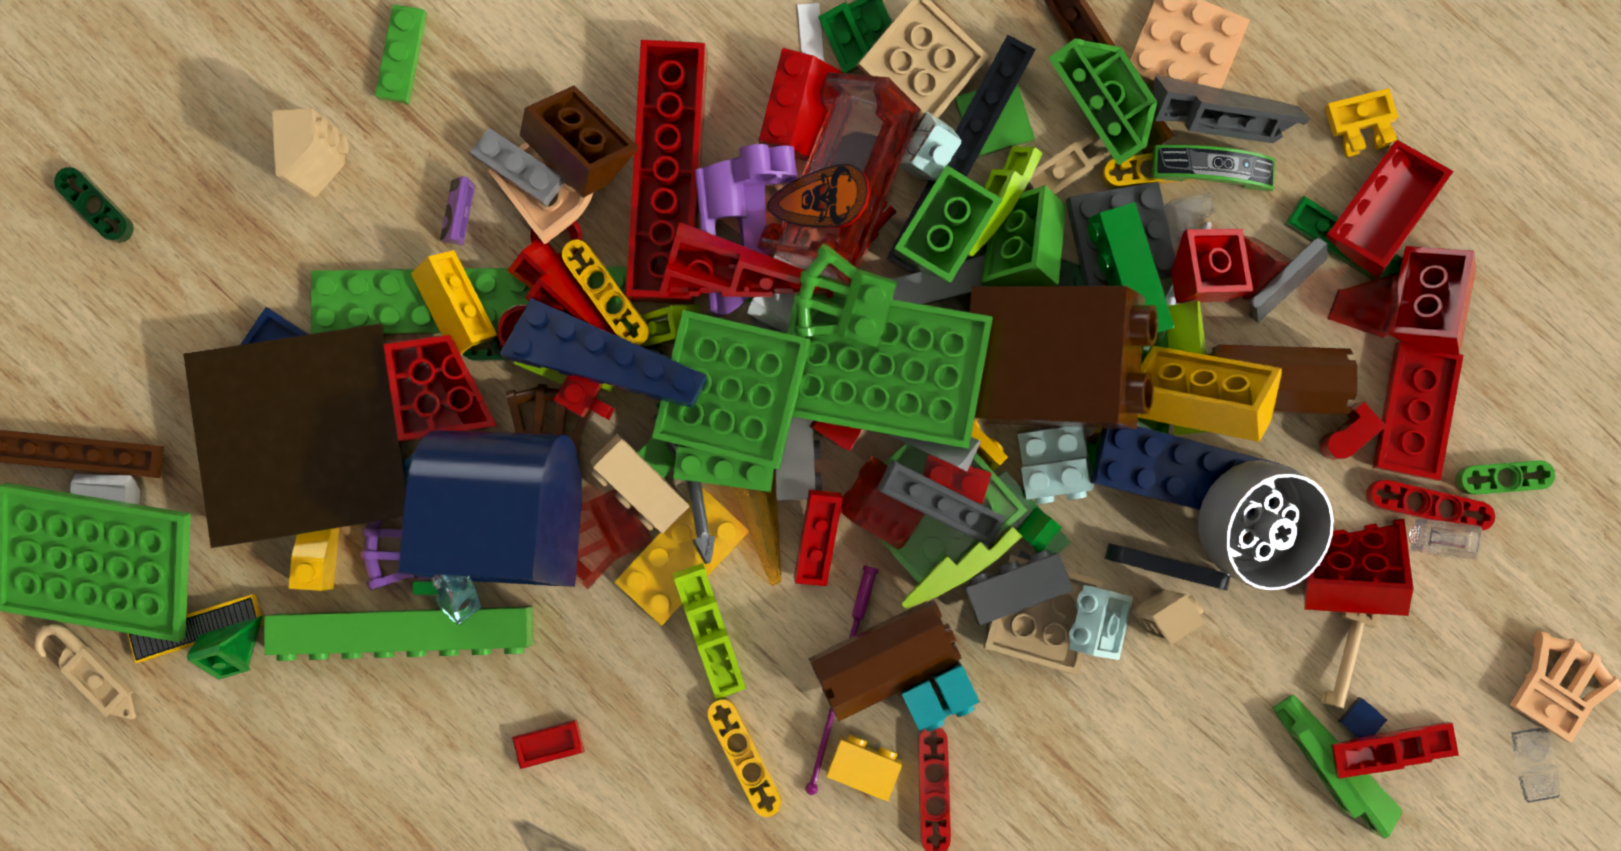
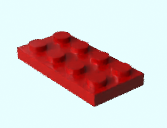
M1397 342L1395 344L1381 419L1386 427L1379 432L1372 468L1441 481L1463 363V354L1452 355L1424 352L1405 342Z

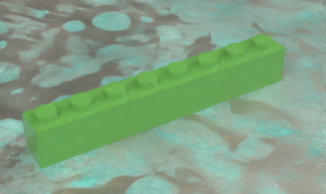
M533 606L283 613L264 616L265 655H276V661L297 660V654H309V660L329 659L330 653H341V659L362 658V653L374 652V658L394 657V652L406 651L407 657L427 656V651L439 650V656L459 655V650L472 649V655L492 654L491 649L504 648V654L524 653V648L533 645Z

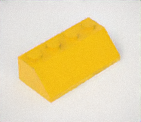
M1153 346L1142 362L1140 372L1152 375L1154 384L1153 405L1149 414H1138V417L1260 442L1272 419L1282 371L1278 367Z

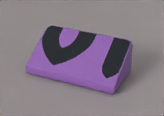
M461 176L453 179L451 182L440 241L461 246L464 244L475 189L474 183L468 177Z

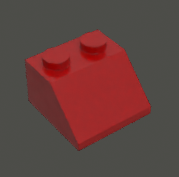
M1187 229L1183 231L1171 271L1176 304L1200 301V303L1231 302L1253 291L1243 229Z

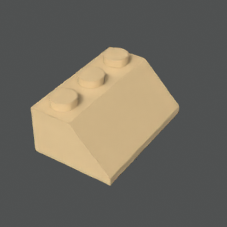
M312 107L272 111L276 177L308 198H316L345 165V154H348L349 151L347 137Z

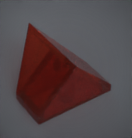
M1244 235L1253 291L1244 295L1243 300H1250L1285 268L1292 259L1259 239Z
M1397 273L1342 290L1338 289L1327 319L1387 339L1399 308Z

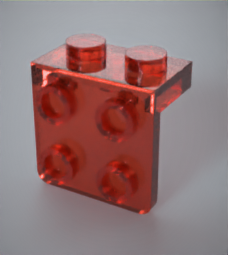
M871 456L869 461L861 467L859 476L851 489L843 495L840 513L893 547L901 549L916 529L924 513L876 490L888 465Z

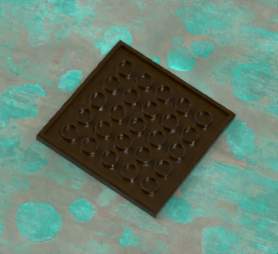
M383 324L183 354L211 548L404 517L407 479L402 445L397 438L383 345L386 344Z

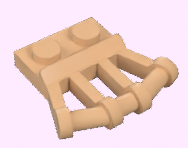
M1538 631L1533 639L1535 652L1532 669L1524 676L1525 681L1510 703V706L1562 740L1572 743L1593 707L1619 689L1621 682L1616 676H1611L1602 664L1601 656L1593 651L1587 652L1582 649L1581 643L1575 639L1552 637L1548 632ZM1550 649L1560 651L1559 659L1546 677ZM1576 659L1580 662L1581 667L1568 688L1565 689L1559 684ZM1594 674L1599 681L1598 687L1580 699L1579 696Z

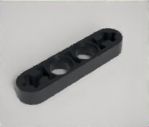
M1108 543L1104 558L1225 591L1228 590L1231 578L1223 572Z

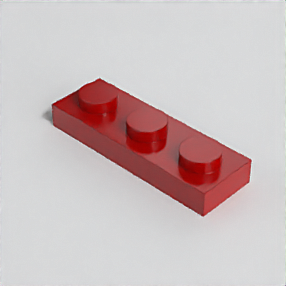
M809 490L793 577L795 584L827 586L843 501L841 492Z

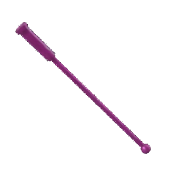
M863 566L862 570L864 572L852 613L854 621L849 638L857 635L860 621L865 618L875 577L879 572L877 568ZM831 706L812 777L805 787V791L809 795H815L818 791L816 783L835 716Z

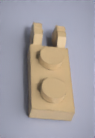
M1097 132L1079 143H1073L1037 167L1027 188L1032 190L1046 185L1056 195L1091 172L1096 165L1108 158L1111 153L1106 148L1099 151L1091 159L1087 158L1083 150L1093 146L1100 139Z

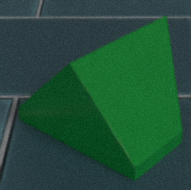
M262 616L200 634L187 654V661L218 680L250 671L249 664Z

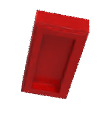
M577 720L512 737L520 769L577 755L585 751Z

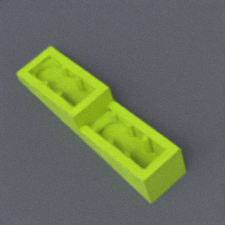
M1200 301L1168 305L1174 323V328L1167 330L1168 348L1207 355ZM1174 425V436L1207 432Z

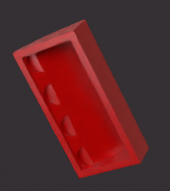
M1397 139L1331 228L1326 238L1350 260L1379 278L1454 171Z

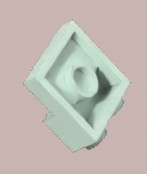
M1053 427L1017 434L1023 463L1021 471L1026 500L1035 499V504H1045L1055 501L1054 496L1067 494L1068 500L1087 497L1086 491H1091L1094 488V484L1090 483L1092 470L1084 428Z
M1084 585L1076 602L1078 610L1076 621L1069 632V640L1071 642L1069 650L1119 660L1133 597Z

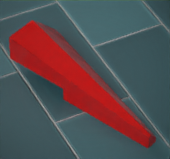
M679 222L659 295L669 296L670 293H689V296H699L700 293H721L722 297H773L774 294H793V297H795V293H799L802 284L799 280L801 272L806 270ZM815 286L813 294H825L826 298H832L834 291Z

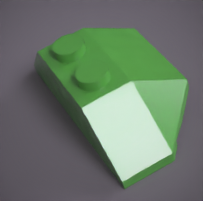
M1075 38L1048 57L1118 165L1147 147L1157 100L1122 47Z

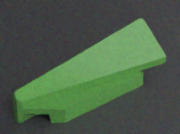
M1295 695L1288 696L1272 707L1342 812L1354 819L1361 815L1374 834L1383 839L1389 837L1402 814V809L1369 774L1337 778L1331 744L1339 742Z

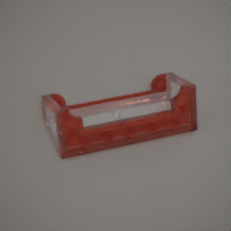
M828 72L820 90L821 103L827 110V114L801 177L825 167L837 164H852L862 170L869 180L870 196L868 205L862 215L851 225L842 228H809L792 225L785 221H782L781 225L770 223L764 228L757 247L772 258L777 255L804 270L818 256L817 250L822 244L832 248L858 269L921 112V109L889 77ZM831 263L820 274L848 284L851 283V279Z

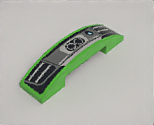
M1153 146L1151 178L1173 181L1194 179L1241 185V188L1274 190L1275 159L1272 157L1244 150L1213 146Z

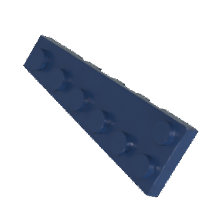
M532 298L500 352L501 356L507 360L537 368L544 367L556 370L560 374L571 377L575 375L590 379L591 382L613 385L620 387L624 391L636 394L642 393L651 398L693 408L707 381L706 375Z

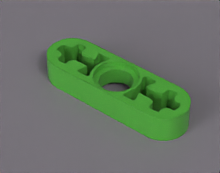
M1542 460L1466 466L1457 472L1455 483L1457 488L1467 495L1541 490L1553 484L1555 470L1550 463ZM1504 468L1512 474V482L1507 487L1502 486L1498 481V473ZM1538 471L1543 474L1542 478L1523 479V473ZM1472 475L1475 477L1487 476L1488 482L1475 483L1474 485L1468 484L1467 477H1472Z

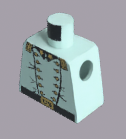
M926 111L893 163L919 180H937L962 140L953 128Z

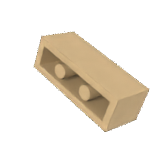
M618 433L590 460L592 467L595 469L591 474L604 487L610 483L618 491L615 497L627 509L633 505L641 513L637 518L649 530L656 527L663 534L690 507L685 498Z
M1162 589L1131 609L1147 637L1168 645L1176 643L1205 624L1200 616L1204 611L1195 597H1188L1187 594Z

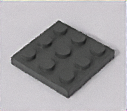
M1159 182L1071 196L1066 199L1085 286H1109L1106 275L1102 273L1098 265L1099 253L1096 244L1090 239L1088 233V218L1100 212L1133 202L1136 203L1159 279L1172 277L1171 271L1175 261V252Z

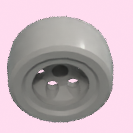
M1263 460L1247 461L1226 471L1210 487L1199 512L1198 533L1206 556L1226 575L1251 587L1278 590L1299 583L1309 576L1321 563L1329 548L1334 520L1332 508L1326 494L1309 477L1282 464ZM1272 497L1275 503L1272 507H1268V501ZM1254 507V515L1251 518H1247L1248 510ZM1246 532H1250L1249 540L1243 542V535Z

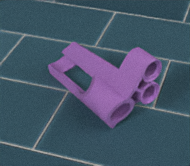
M766 144L747 145L739 149L740 157L696 169L695 177L701 230L716 236L715 224L719 218L736 217L739 220L741 245L767 255L765 185L790 183L797 179L793 146L768 148ZM708 293L709 310L718 317L728 315L742 305L749 297H722L721 293Z

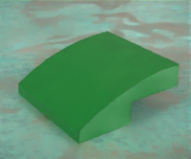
M855 0L850 4L845 1L818 16L844 74L859 69L856 66L857 63L893 22L883 0Z

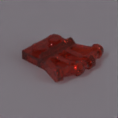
M616 489L587 503H582L581 511H591L593 518L580 524L579 535L598 526L603 536V539L578 550L576 575L583 581L582 585L587 590L596 583L617 559L653 541L646 526L637 518L640 515L639 511L633 505L627 509L615 497V494L618 492ZM606 546L610 551V554L593 572L579 560Z

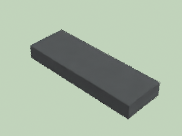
M1319 237L1316 238L1249 300L1250 317L1259 323L1327 260V243Z

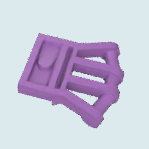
M382 521L367 523L365 528H362L361 536H365L364 550H360V559H363L370 582L367 583L369 590H374L406 578L434 579L398 572L383 577L377 559L399 560L400 552L377 551L378 537L402 538V529L379 528Z

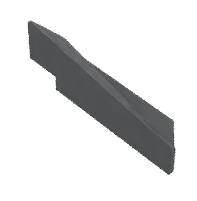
M1156 75L1154 79V97L1157 100L1154 114L1155 121H1186L1184 125L1191 132L1274 143L1283 138L1281 132L1297 123L1305 125L1310 119L1296 105Z

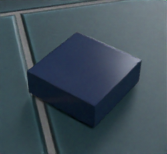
M1358 697L1338 720L1356 738L1375 735L1387 721L1383 715L1361 697Z

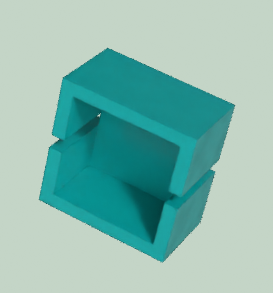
M957 661L958 664L932 676L943 701H938L927 679L901 691L919 731L926 729L929 732L945 724L943 719H946L951 714H956L957 717L967 715L975 710L973 705L980 702L963 665L959 661Z

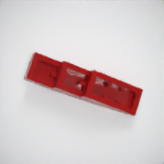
M1452 722L1417 726L1331 744L1336 774L1339 779L1405 769V766L1429 763L1433 759L1459 756Z

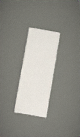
M819 3L797 5L801 52L814 55L824 61L822 29L818 18L820 16Z

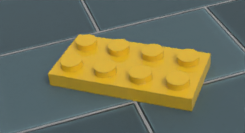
M702 487L709 534L715 537L711 562L704 564L693 544V539L697 538L690 500L688 502L690 507L663 534L660 533L615 581L624 592L661 626L682 605L672 573L703 563L707 576H709L750 532L704 487Z

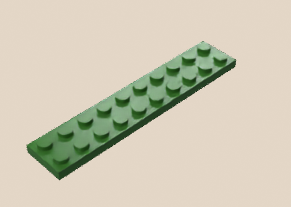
M627 266L606 267L626 295ZM508 268L464 269L495 331H498L500 317L506 310L515 305H527L529 303L525 296L531 288L507 271ZM415 269L311 271V334L380 323L384 325L385 335L441 333L412 278L411 273ZM601 272L593 273L588 280L590 288L597 289L601 287L604 283V275ZM613 297L608 301L607 311L610 314H616L622 309L623 302L621 298ZM625 318L621 320L623 323H625V325L628 327L630 331L631 323L628 321V319Z

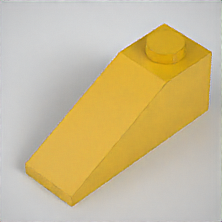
M339 528L297 535L291 556L289 589L316 591L334 589Z

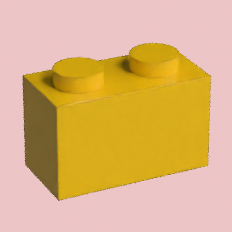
M849 734L848 738L840 735L827 768L826 777L888 802L902 767L901 760L896 758L898 753L883 746H879L878 750L866 746L867 740L854 734Z

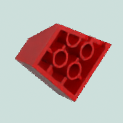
M450 335L383 344L399 442L421 441L432 430L476 432L497 427L489 408Z
M1405 518L1393 520V525L1378 527L1375 523L1364 525V530L1347 532L1344 529L1333 531L1329 548L1321 563L1309 576L1303 579L1304 610L1409 616L1414 588Z

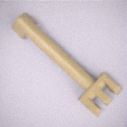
M1341 613L1340 618L1351 621L1334 691H1325L1321 698L1322 704L1344 710L1364 626L1376 627L1380 614Z

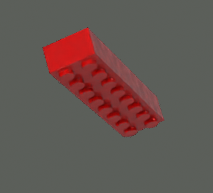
M641 40L635 127V144L638 146V150L634 154L626 279V297L634 302L694 304V296H689V293H670L669 296L659 295L679 222L698 229L699 205L695 170L702 168L708 62L705 43Z

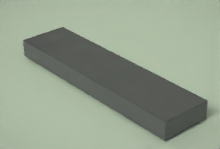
M893 460L890 461L876 489L989 546H992L1006 518Z

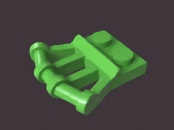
M822 244L817 250L818 256L806 271L801 272L799 279L802 282L799 293H795L793 303L796 304L798 325L795 326L796 336L807 337L817 334H838L842 338H851L877 347L898 281L857 269L832 248ZM831 263L851 279V283L848 284L820 274ZM815 286L847 295L844 306L812 296ZM810 308L838 316L840 320L839 322L811 323Z

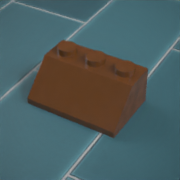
M575 85L524 108L520 137L583 198L606 187L638 150V146Z

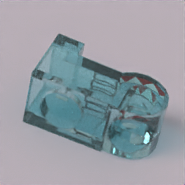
M435 575L432 577L433 585L439 596L436 598L438 607L457 625L481 608L475 586L470 577ZM468 600L470 602L469 605L459 611L461 604Z

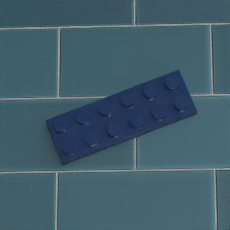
M1137 426V430L1102 428L1090 483L1200 510L1210 487L1226 471L1247 461H1272ZM1272 497L1268 501V507H1272L1275 503ZM1254 507L1248 510L1247 518H1251L1254 515Z

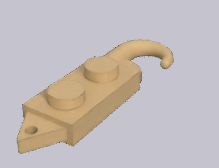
M53 623L44 626L38 631L34 640L37 654L42 658L46 656L43 642L47 636L55 635L67 646L59 659L60 672L105 717L114 715L130 720L136 718L131 694L134 691L69 628Z

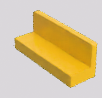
M454 250L428 256L411 273L441 335L451 336L460 355L470 347L491 341L497 336Z

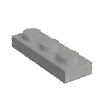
M488 128L470 152L475 159L546 207L566 182L558 173L491 128Z

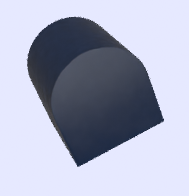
M432 430L428 432L418 444L409 469L398 573L436 578V575H444L446 580L456 578L457 581L575 587L582 507V477L578 453L571 438L567 435L449 430Z

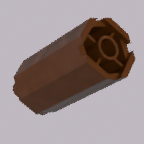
M1219 344L1213 347L1211 354H1207L1281 368L1282 374L1273 410L1275 414L1341 416L1351 413L1352 407H1346L1348 399L1355 400L1357 395L1358 366L1356 360H1349L1347 357L1353 354L1350 348Z
M934 599L929 602L925 601L808 658L838 721L958 664L957 661L962 659L954 643L956 642L955 635L949 624L944 625L941 621L942 614Z

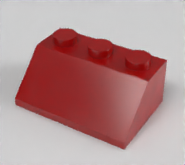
M782 48L758 140L759 144H766L768 148L793 146L796 159L821 165L844 73L814 55Z
M1405 246L1387 330L1388 335L1424 352L1460 355L1476 274L1474 250Z

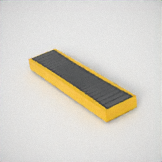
M251 594L186 614V637L180 642L128 633L127 635L136 664L190 648L194 645L200 634L260 617L262 614L256 594ZM263 618L261 620L260 626L264 625Z

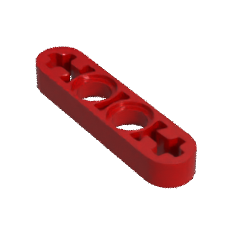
M1391 480L1374 481L1366 490L1368 503L1372 507L1477 531L1487 530L1495 522L1494 509L1482 501ZM1385 486L1386 493L1399 494L1397 500H1382L1380 496H1377V490H1382ZM1414 492L1419 494L1422 499V505L1416 511L1411 510L1407 504L1408 496ZM1443 500H1448L1453 505V513L1448 518L1442 517L1439 513V505ZM1464 511H1479V514L1483 515V521H1477L1475 518L1462 515Z
M942 727L933 730L936 732L937 737H942V741L936 742V754L943 753V758L932 756L924 759V753L931 755L929 743L924 742V738L930 736V731L927 732L926 729H923L918 734L920 838L926 851H947L951 842L948 737ZM933 763L940 765L943 769V775L937 781L928 780L924 774L926 767ZM934 796L941 798L944 802V807L938 814H931L925 808L927 800ZM945 819L944 824L938 823V832L940 836L944 837V840H939L938 846H933L932 842L927 840V837H931L933 834L932 823L925 824V820L937 822Z

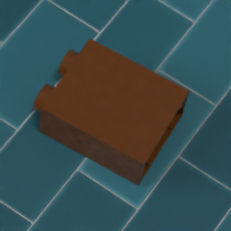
M1128 286L972 287L970 313L993 317L974 421L985 424L1137 430L1138 414H1149L1154 398L1152 375L1150 373H1140L1142 346H1153L1158 332L1156 307L1154 305H1145L1144 296Z

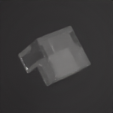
M1210 192L1171 200L1164 206L1173 246L1180 244L1183 231L1198 229L1197 221L1205 220L1215 212Z

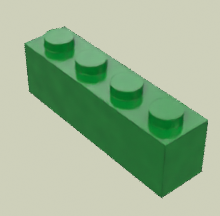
M1133 202L1103 211L1088 218V233L1090 239L1096 244L1099 253L1098 265L1102 273L1106 275L1108 285L1128 286L1145 297V305H1154L1158 315L1157 333L1174 328L1136 203Z

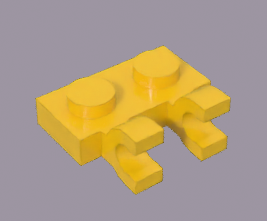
M1390 88L1331 102L1324 107L1333 137L1343 135L1345 158L1357 156L1360 154V150L1366 148L1360 130L1373 127V142L1376 151L1389 148L1390 143L1397 140L1391 122L1396 121L1399 116Z

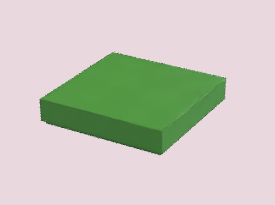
M1018 84L978 157L1032 142L1035 139ZM977 90L955 97L954 100L961 120Z

